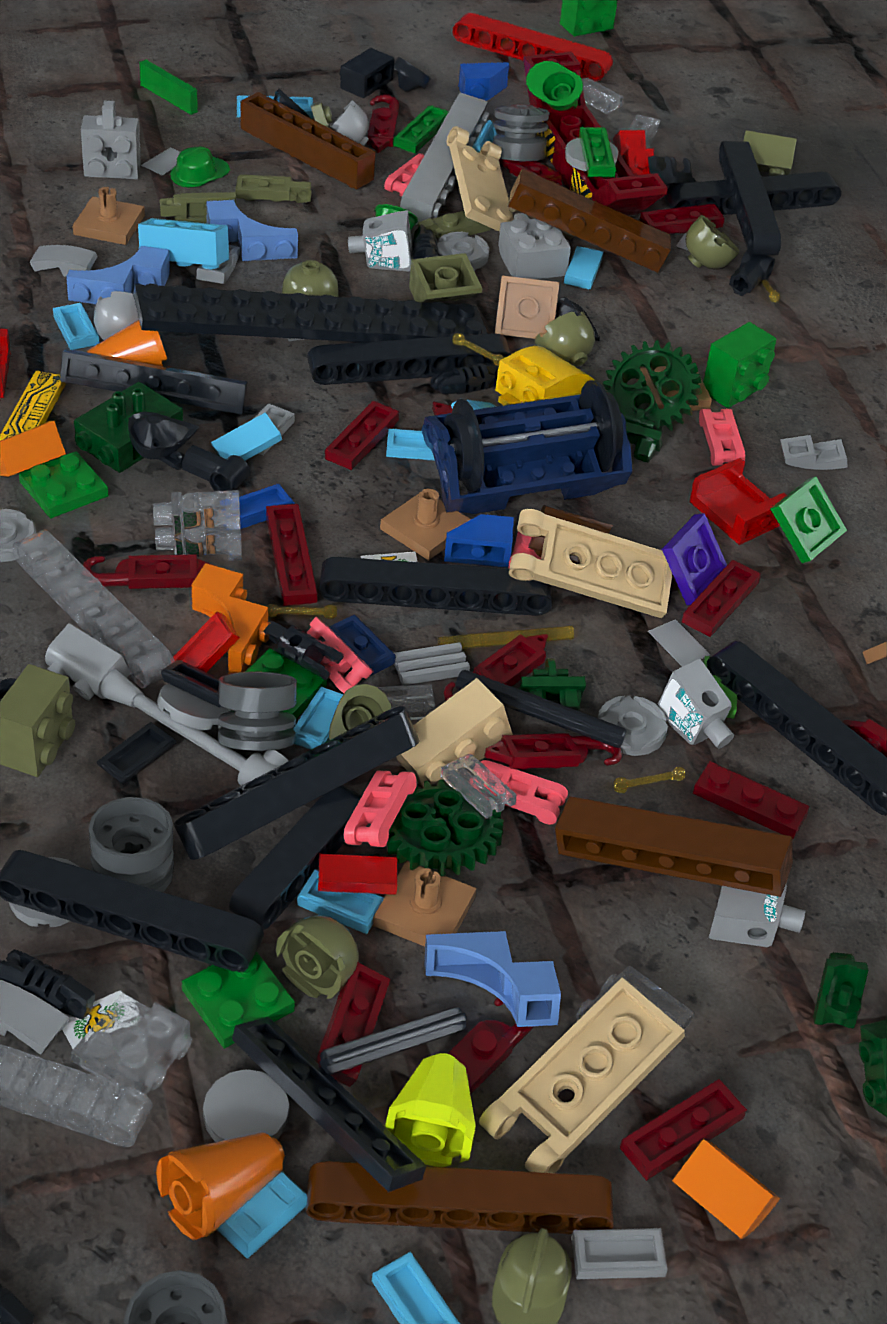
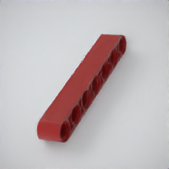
M466 13L452 29L455 39L461 43L523 61L524 56L552 54L553 52H572L580 63L581 78L591 81L601 80L613 65L611 55L604 50L475 13Z

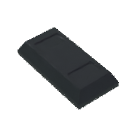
M177 660L162 669L161 675L165 682L219 708L221 707L218 703L219 678L181 660Z
M150 722L96 761V763L120 783L125 784L176 744V740Z

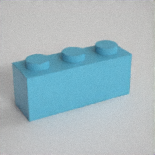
M150 218L138 224L139 249L141 246L168 249L170 261L176 262L177 266L202 264L203 268L216 269L219 268L220 264L229 260L228 225Z

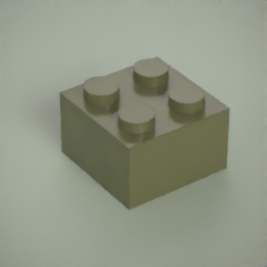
M31 664L26 666L0 701V765L39 777L46 765L53 763L58 748L64 740L70 739L75 729V719L72 716L73 695L70 694L69 677Z

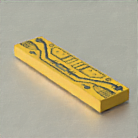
M35 371L2 430L0 441L46 423L66 385V382L60 381V375Z

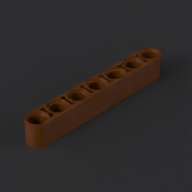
M325 1161L315 1163L309 1169L306 1212L308 1216L318 1221L538 1233L543 1228L547 1229L548 1233L572 1234L573 1230H601L614 1227L612 1184L607 1178L602 1176L426 1166L422 1180L388 1192L359 1163Z

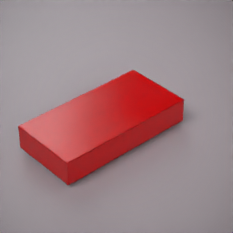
M217 611L174 655L170 662L174 663L177 660H181L207 673L240 637L226 616Z
M320 854L318 891L396 895L397 857Z

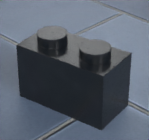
M373 48L367 49L341 65L340 89L363 99L393 80L395 57Z

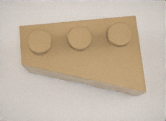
M476 678L413 725L420 742L415 747L396 757L398 762L408 772L415 774L416 781L422 788H424V781H428L432 785L440 779L442 780L485 758L486 748L501 741L502 735H513L504 705Z

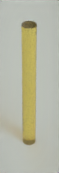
M573 626L444 636L438 637V646L458 642L461 643L462 649L506 645L520 634L524 637L548 634L547 641L574 639Z

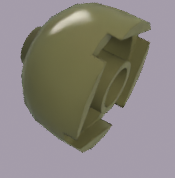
M703 215L687 231L685 238L686 247L691 253L688 259L698 268L703 265L709 269H720L729 264L740 252L734 242L724 232L721 233L716 229V225Z
M307 260L292 266L284 276L282 294L302 293L305 295H331L338 297L339 287L337 278L330 268L317 261Z
M580 311V316H577L575 312H569L548 323L545 326L547 332L542 338L540 334L536 336L535 345L544 347L573 366L579 367L587 361V356L593 349L595 332L584 312Z
M316 915L302 918L291 925L277 940V958L283 953V958L287 964L282 968L284 974L297 989L310 997L317 998L324 994L328 995L327 999L333 998L346 985L348 979L356 970L359 958L357 944L349 930L331 917Z

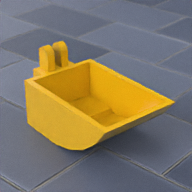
M530 346L500 360L495 391L501 394L498 402L504 406L580 395L585 383L594 379L546 348Z

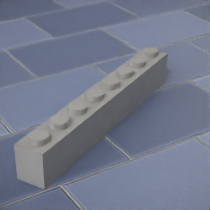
M459 92L402 195L400 207L413 213L418 218V222L428 218L439 217L442 205L445 206L449 192L453 191L457 177L450 147L447 145V137L450 130L454 126H458L468 131L469 140L466 146L472 147L481 129L489 120L490 113L486 112L488 101Z

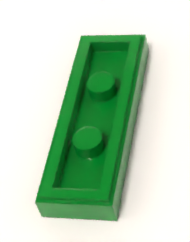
M148 60L139 62L141 86L190 115L198 112L196 88Z
M429 105L393 138V146L416 154L437 134L449 111Z
M580 128L579 138L588 177H615L616 167L606 128Z

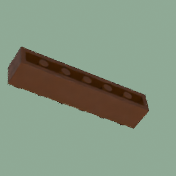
M260 92L241 100L242 130L356 190L374 180L375 151Z
M521 169L510 192L508 207L657 273L671 250V235L524 169Z
M571 796L555 827L558 853L560 855L778 897L782 896L793 864L792 836Z

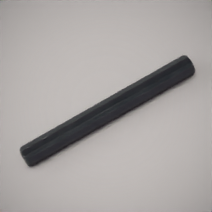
M462 670L458 675L456 688L459 690L478 678L507 708L616 748H620L625 740L627 730L618 725L468 670Z

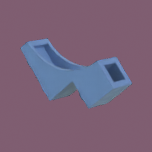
M234 200L206 201L207 224L228 225V242H238L239 247H241L242 261L298 258L297 228L273 227L254 221L237 208Z
M141 246L135 255L121 264L99 270H69L66 276L68 300L96 304L100 296L102 298L110 297L113 291L132 293L135 284L165 286L170 275L169 250Z
M506 931L426 934L424 960L426 976L460 979L486 989L507 1006L515 1019L517 1027L558 1025L561 991L553 961L512 963Z

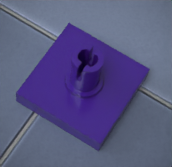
M705 513L694 514L662 548L686 605H691L727 566Z

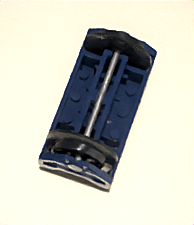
M596 380L587 381L582 387L580 395L473 410L466 399H457L452 413L425 417L421 430L425 444L431 449L438 469L446 513L458 511L478 514L503 510L510 496L561 489L564 500L591 496L617 485L626 484L632 473L631 446L627 437L625 417L623 413H620L614 396L610 392H606L604 387ZM461 480L467 488L468 494L460 495L459 481Z

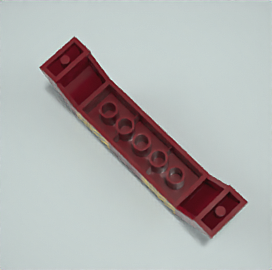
M572 52L524 56L525 76H527L529 70L535 64L543 61H553L581 77L580 63ZM528 89L530 105L549 111V119L543 121L548 124V130L536 133V135L547 139L546 155L555 170L562 175V180L569 190L627 216L640 214L667 194L668 188L658 173L634 176L619 152L615 165V177H588L587 171H581L572 167L565 159L567 143L579 138L580 128L601 127L585 104L584 92L582 91L578 98V106L576 108L572 107L565 111H558L534 96Z

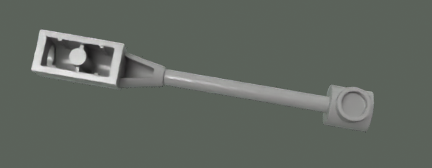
M70 623L52 641L46 651L45 662L49 666L47 670L67 676L76 682L73 685V689L81 697L90 700L95 694L102 699L107 698L140 709L238 770V783L241 786L288 762L276 750H267L264 755L257 752L247 759L231 748L220 744L218 740L202 730L188 728L173 722L169 718L170 713L165 710L162 713L155 701L146 697L136 685L127 679L131 672L121 654Z

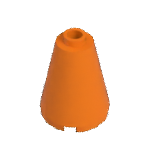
M139 320L87 350L88 353L158 366H163L162 362L167 360L159 332L141 330Z
M262 1132L171 1151L158 1161L156 1171L161 1198L169 1194L174 1206L173 1209L168 1211L170 1218L178 1229L191 1240H198L201 1237L211 1235L281 1173L285 1158L284 1150L276 1138Z

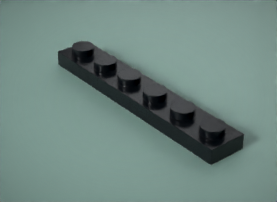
M65 349L62 354L61 382L121 392L135 383L141 382L171 402L242 414L244 411L247 381Z
M269 1017L235 1025L232 1040L388 1192L423 1179L426 1164L331 1075L327 1074Z

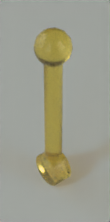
M766 278L765 281L761 280L770 294V301H779L780 294L773 290Z
M461 333L453 335L452 342L454 344L464 345L493 360L496 366H499L500 360L504 358L500 354L494 355L464 339V335Z
M275 604L267 606L268 616L275 617L278 614L324 615L327 619H333L337 616V607L334 605H327L324 608L278 607Z
M676 767L671 772L631 780L619 777L615 779L613 788L618 793H624L628 787L673 778L681 781L685 778L686 771L682 767Z

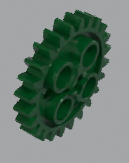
M656 340L653 347L650 348L647 342L643 341L641 350H638L635 345H631L632 354L630 355L622 351V362L613 360L612 363L615 370H606L607 377L610 380L603 381L606 392H610L614 396L620 413L636 416L638 407L643 403H649L650 406L644 409L646 410L645 419L654 421V428L657 431L662 432V426L665 425L672 431V422L674 421L684 424L682 414L692 416V409L689 405H698V398L695 395L702 393L701 387L698 385L701 383L700 374H697L698 367L696 363H692L691 355L686 354L683 356L682 347L680 346L672 351L671 342H668L664 348H661L659 340ZM643 366L646 367L652 384L657 389L659 398L664 405L663 409L658 408L652 391L647 386L644 374L640 370ZM659 366L666 367V369L661 372L654 371ZM631 379H639L635 384H626ZM669 391H678L675 396H665Z
M440 779L438 785L432 787L428 781H424V788L419 789L416 786L415 792L407 795L392 823L386 844L388 845L387 853L389 855L397 854V863L399 864L409 860L410 870L412 871L420 865L431 869V871L433 868L438 869L440 876H444L446 869L451 868L456 875H460L462 866L474 871L475 861L487 864L488 855L495 856L497 846L502 844L504 820L501 819V809H495L494 799L485 800L484 791L473 794L472 785L459 789L458 781L453 782L449 787L445 786V782Z

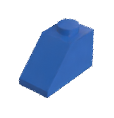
M509 63L460 64L458 84L460 92L485 101L490 100L507 87Z
M480 514L447 532L444 562L508 567L512 551L514 517Z

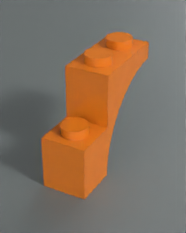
M205 563L191 585L192 610L201 612L210 618L217 611L226 616L240 637L228 650V674L245 672L249 665L252 666L256 662L261 643H266L269 639L264 633L265 628L270 623L268 622V607L246 601L247 590L243 589V574Z

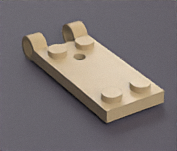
M454 126L448 134L447 145L450 147L465 216L500 232L501 222L514 220L513 214L509 210L510 207H508L509 199L499 163L502 149L500 146L487 141L483 144L480 153H478L471 146H466L469 140V132Z
M524 509L520 512L517 530L526 536L538 537L542 535L545 536L541 559L526 553H517L512 556L509 568V575L521 581H540L658 618H662L667 614L672 571L662 550L549 516L539 510ZM570 555H576L580 563H573L569 558Z
M622 977L499 1099L494 1101L484 1111L479 1124L494 1139H499L513 1127L518 1116L523 1113L548 1137L528 1157L525 1168L529 1172L556 1173L563 1164L564 1159L685 1037V1030ZM570 1089L574 1092L575 1096L571 1101L563 1102L558 1097L560 1091Z

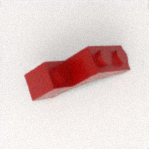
M620 130L613 137V144L617 147L625 163L634 176L650 174L648 157L654 156V148H646L645 130Z

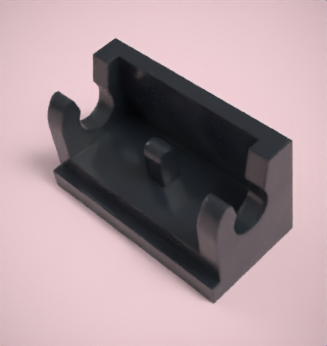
M648 157L650 174L658 173L667 187L674 184L695 182V178L692 177L691 162L688 158H683L684 169L679 172L675 157Z

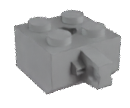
M104 100L102 116H83L81 140L84 176L138 179L141 165L139 119L116 116L115 101Z
M524 213L515 214V220L510 222H501L498 243L499 252L512 277L543 279L565 276L568 269L571 247L560 229L538 219H530Z

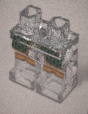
M239 490L196 492L183 496L182 492H172L171 502L153 503L154 526L172 525V527L155 528L156 550H174L175 555L197 554V558L206 554H228L229 560H242Z

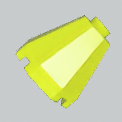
M439 1053L424 1058L389 1108L385 1127L426 1165L447 1167L452 1164L453 1157L460 1155V1163L470 1159L476 1125L466 1067L457 1061L454 1056L446 1053Z

